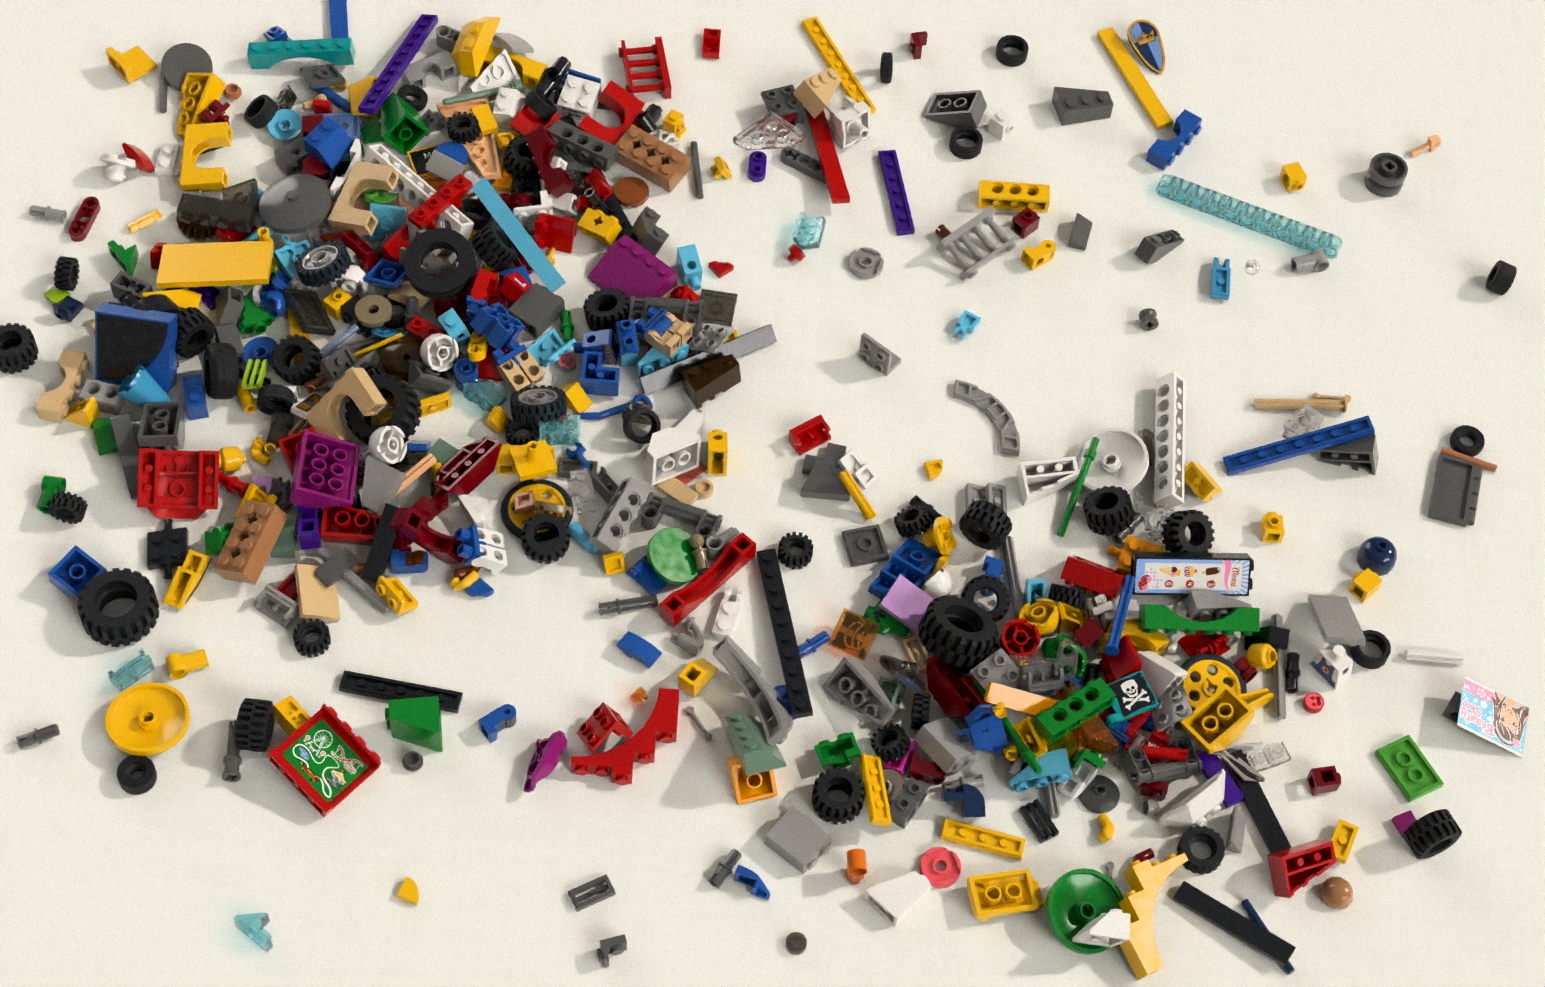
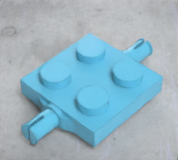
M283 235L280 239L285 246L275 250L273 256L291 281L294 277L298 276L295 270V261L298 260L299 255L303 256L302 252L308 251V248L311 246L307 239L292 243L287 235L285 237Z

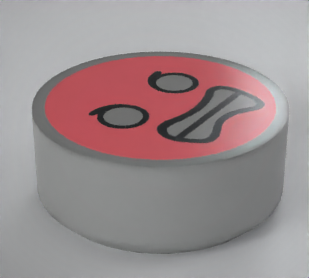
M566 353L559 356L558 367L561 371L571 372L576 368V357L574 355Z

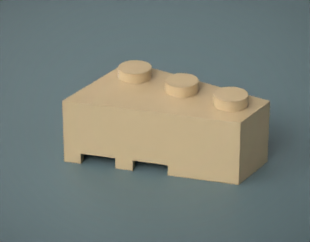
M830 67L805 79L793 94L815 119L827 106L842 79Z

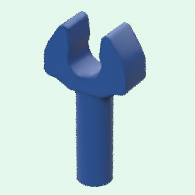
M574 442L577 448L575 451L567 448V457L569 459H577L584 469L589 468L590 464L583 456V453L586 451L585 447L580 442Z

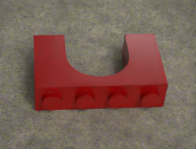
M610 80L598 101L617 114L620 126L608 128L586 115L577 128L615 145L632 124L636 125L634 120L637 116L644 113L642 108L645 103Z

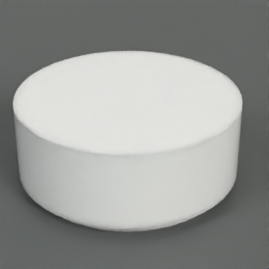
M262 284L253 286L252 296L255 303H262L259 296L260 293L264 292Z

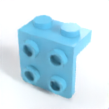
M552 328L527 347V350L540 366L547 367L559 360V356L573 349L572 344L576 340L573 338L564 343L554 328Z

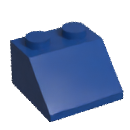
M328 116L303 139L305 151L331 170L350 154V149L354 143L344 129Z
M75 545L48 573L49 582L64 594L79 599V593L81 590L84 591L83 586L86 582L90 583L93 576H99L102 574V571L107 569Z

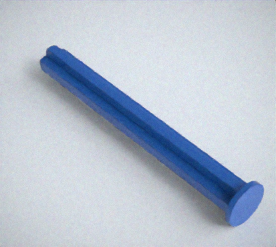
M1126 575L1123 582L1108 644L1103 649L1109 656H1117L1120 652L1118 645L1135 583L1134 576Z

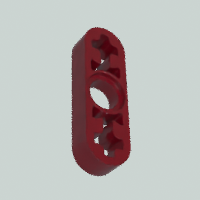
M87 197L83 200L69 227L70 238L75 242L83 241L87 237L101 209L99 200L96 197ZM82 217H89L87 221H80Z

